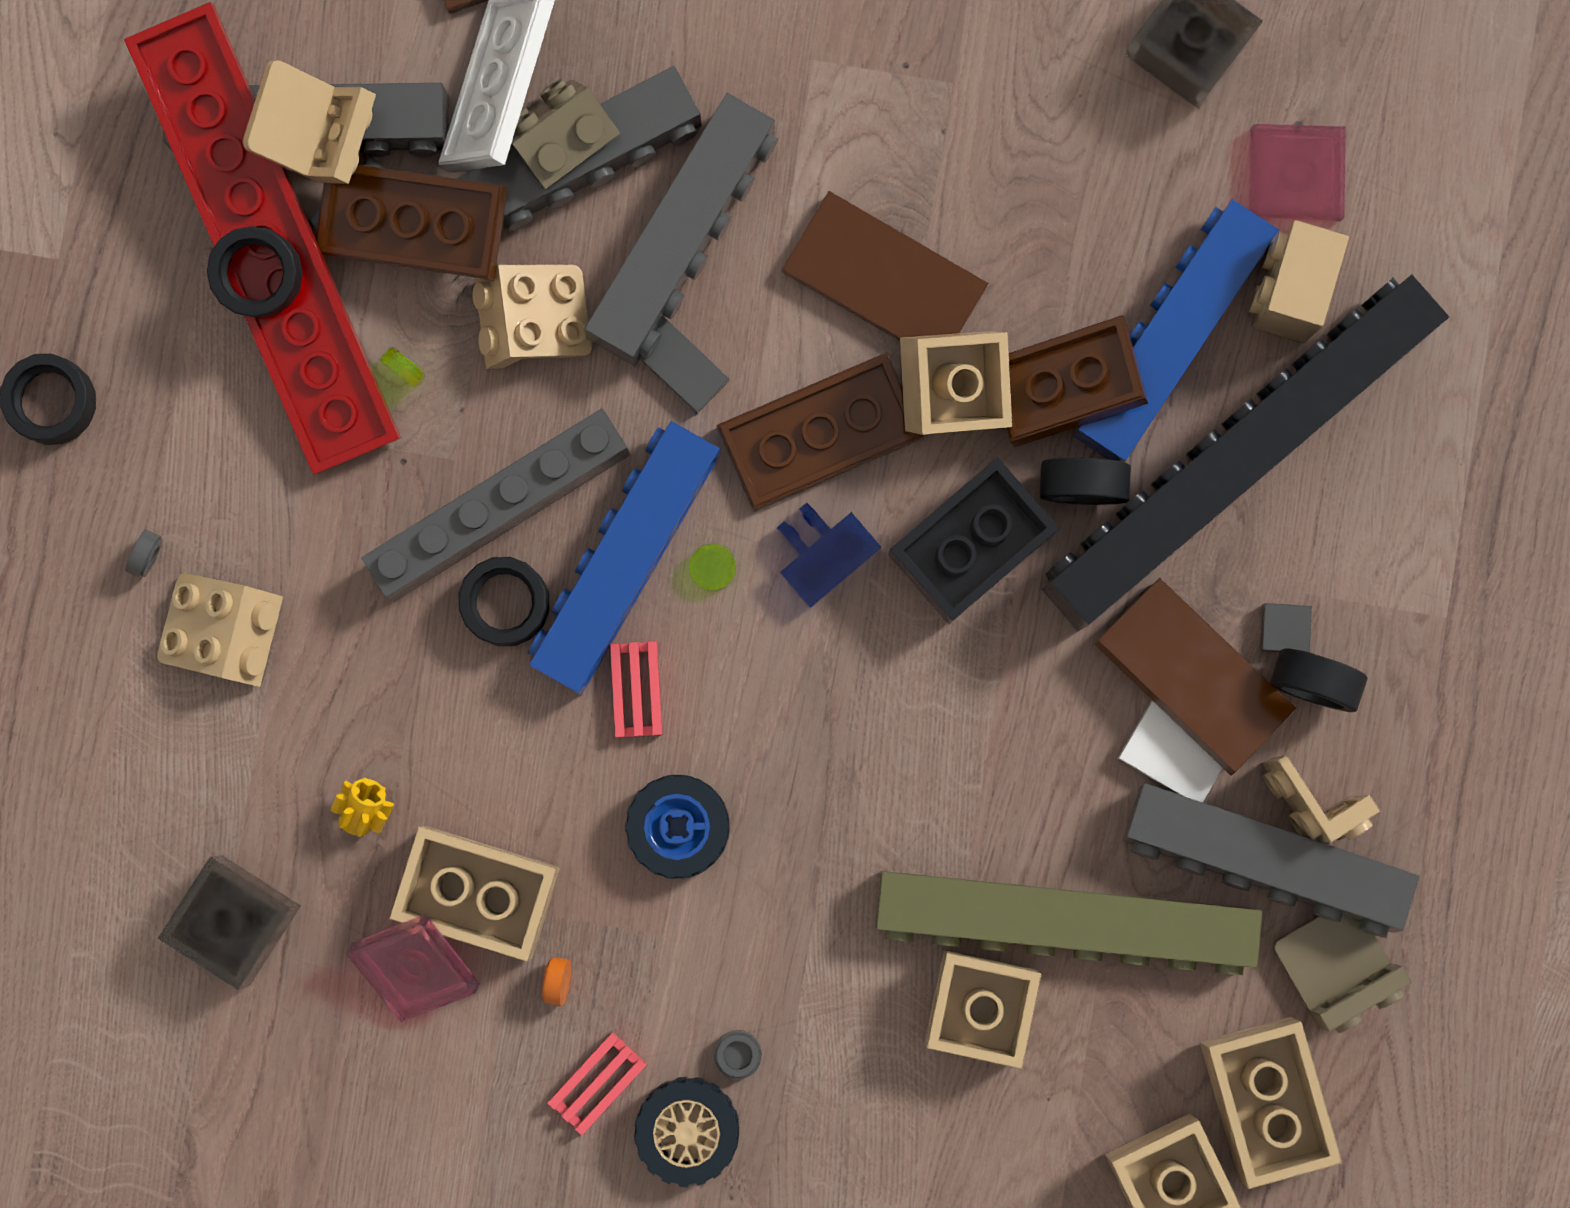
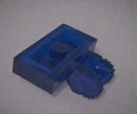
M805 503L799 508V511L805 522L810 527H813L821 536L818 541L808 548L794 527L788 525L785 521L777 527V530L800 555L784 568L780 574L811 609L880 551L882 547L852 512L830 529L810 504Z

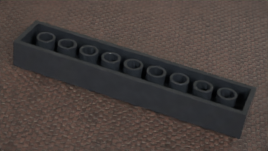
M1413 274L1401 284L1394 277L1361 305L1367 313L1363 314L1359 308L1355 309L1326 334L1332 341L1329 345L1321 338L1291 364L1297 371L1294 375L1286 368L1256 394L1262 401L1259 405H1256L1252 399L1247 401L1221 424L1227 431L1221 436L1216 430H1213L1186 454L1192 462L1185 467L1178 460L1151 483L1156 490L1151 497L1144 491L1139 493L1116 513V516L1121 520L1118 525L1113 528L1108 521L1105 522L1080 544L1086 551L1077 559L1070 552L1045 574L1051 582L1042 591L1077 631L1089 626L1450 317Z

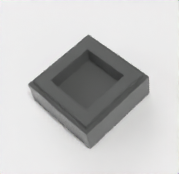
M1262 604L1260 651L1280 652L1281 649L1289 648L1310 653L1312 606Z

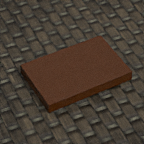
M1123 315L1009 353L1012 427H1007L1010 442L1014 447L1149 404L1127 322Z

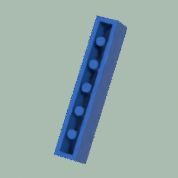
M1233 199L1224 211L1218 207L1214 208L1200 229L1207 234L1206 238L1198 249L1190 244L1175 267L1182 274L1173 287L1164 283L1150 304V307L1156 310L1153 318L1148 325L1139 321L1130 334L1149 404L1082 425L1073 436L1108 460L1121 462L1127 460L1279 231L1278 228Z
M670 421L666 430L658 427L651 437L645 452L651 454L642 471L635 467L629 475L622 489V492L627 494L625 501L619 511L611 508L604 518L598 531L604 537L596 551L590 548L586 550L575 570V573L581 575L572 592L567 589L563 590L551 613L556 615L557 618L549 632L541 629L529 648L528 654L533 656L529 664L530 666L581 695L584 693L610 648V644L614 641L721 456L719 447L673 421Z

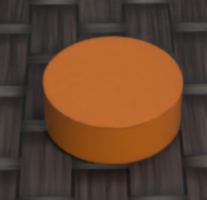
M552 957L548 961L542 985V999L545 1004L563 1006L565 1004L572 976V962L570 959Z

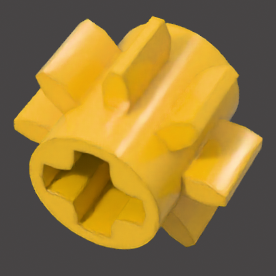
M367 778L359 779L353 785L348 781H344L339 794H336L330 808L331 812L340 814L338 827L358 837L368 834L371 830L377 834L381 833L394 807V803L385 801L386 788L382 787L378 782Z

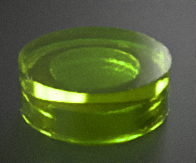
M389 347L379 359L387 368L414 389L425 378V373L394 347Z
M703 545L694 552L690 559V575L696 585L704 590H722L735 577V559L732 553L722 545Z

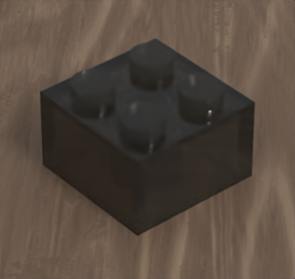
M1162 0L1134 36L1125 55L1196 108L1200 109L1253 39L1263 20L1235 0Z
M223 855L211 856L158 936V939L239 990L251 985L301 905Z

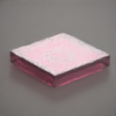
M1253 124L1250 133L1249 210L1262 219L1342 221L1345 217L1346 127Z
M426 914L354 942L346 953L400 1022L476 993L480 984Z

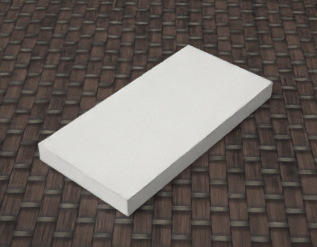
M555 0L488 1L438 162L439 167L453 173L505 165Z

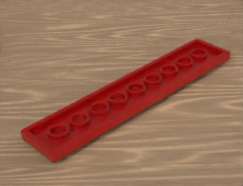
M211 2L125 38L126 46L213 246L216 245L220 238L234 229L254 226L269 229L287 239L300 257L303 270L301 288L292 304L277 315L263 318L245 315L244 317L313 475H317L401 439L285 168L247 151L243 146V138L255 98L215 5ZM253 244L244 246L234 253L229 261L227 274L230 285L238 295L244 299L257 301L266 299L276 292L282 281L283 270L281 261L274 251L266 246Z

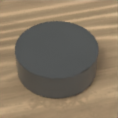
M145 529L129 556L125 571L139 578L146 577L160 552L163 543L162 537Z
M743 1030L730 1031L723 1035L716 1045L714 1052L716 1066L722 1074L729 1078H747L758 1069L761 1063V1046L758 1040L749 1032Z

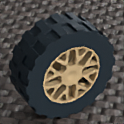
M687 1076L678 1077L673 1081L668 1080L647 1096L636 1117L634 1141L638 1148L639 1158L641 1162L644 1161L648 1166L647 1170L650 1173L658 1175L662 1178L661 1181L665 1183H677L679 1187H688L689 1184H697V1186L705 1184L707 1180L715 1179L719 1176L726 1166L728 1167L732 1161L739 1141V1117L732 1105V1100L714 1083L710 1084L702 1078L695 1077V1079L687 1078Z

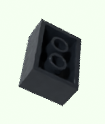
M997 457L890 549L888 555L948 624H951L1060 528Z

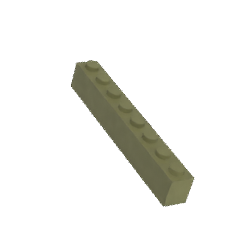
M881 871L875 927L879 930H885V939L913 942L914 933L933 935L932 944L960 946L961 938L980 940L979 948L986 950L1007 951L1008 943L1026 944V953L1054 956L1056 947L1074 949L1073 958L1102 961V952L1121 954L1120 963L1149 966V957L1168 959V968L1196 970L1197 962L1215 964L1216 973L1243 975L1244 967L1258 968L1262 910Z

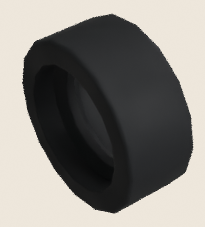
M254 226L234 229L220 238L209 254L206 271L210 290L221 305L235 314L255 318L277 315L290 306L300 291L303 276L300 257L291 243L274 231ZM253 244L263 245L274 251L281 261L283 270L282 281L276 292L266 299L257 301L244 299L238 295L230 285L227 274L229 261L234 253L244 246Z
M51 353L33 354L18 361L6 373L0 388V408L6 422L20 435L44 445L64 444L79 437L90 425L96 410V391L89 376L68 359ZM42 373H56L64 376L71 383L75 392V403L71 413L63 422L55 426H40L33 423L26 417L22 408V395L26 385L35 376Z
M1053 458L1043 460L1041 463L1040 498L1057 503L1084 505L1127 503L1130 495L1131 465L1126 462L1098 458Z
M492 557L477 564L464 577L458 593L459 612L465 626L480 640L498 647L517 646L532 639L544 626L550 610L549 592L543 578L526 562L512 557ZM509 574L520 578L527 585L531 593L532 607L528 617L520 625L511 629H497L489 626L481 618L477 609V596L480 588L488 579L497 575Z
M1285 648L1280 650L1270 684L1284 693L1314 704L1345 712H1356L1368 677L1365 673L1341 662L1313 653Z

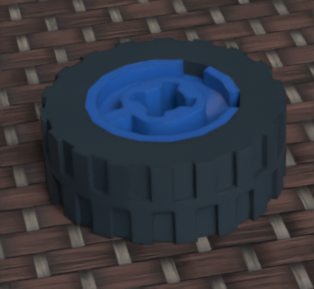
M668 775L651 781L636 794L627 811L625 832L630 850L634 853L636 860L645 866L648 871L661 875L664 878L684 879L704 872L722 855L729 839L730 819L724 801L709 784L692 776Z

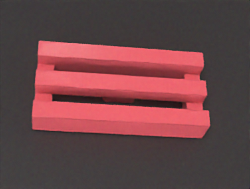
M658 642L610 644L615 737L663 735ZM640 652H648L652 726L644 727ZM629 653L634 726L625 728L621 654Z
M612 1032L547 1104L556 1109L562 1115L561 1117L570 1122L582 1136L645 1068L647 1063L620 1037ZM614 1046L619 1051L618 1055L570 1107L563 1102L564 1098L609 1049ZM628 1059L633 1066L582 1120L577 1115V1112L621 1064Z

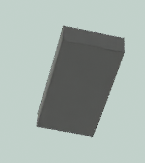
M663 317L655 330L661 334L656 348L648 359L640 356V360L698 414L729 382V378Z

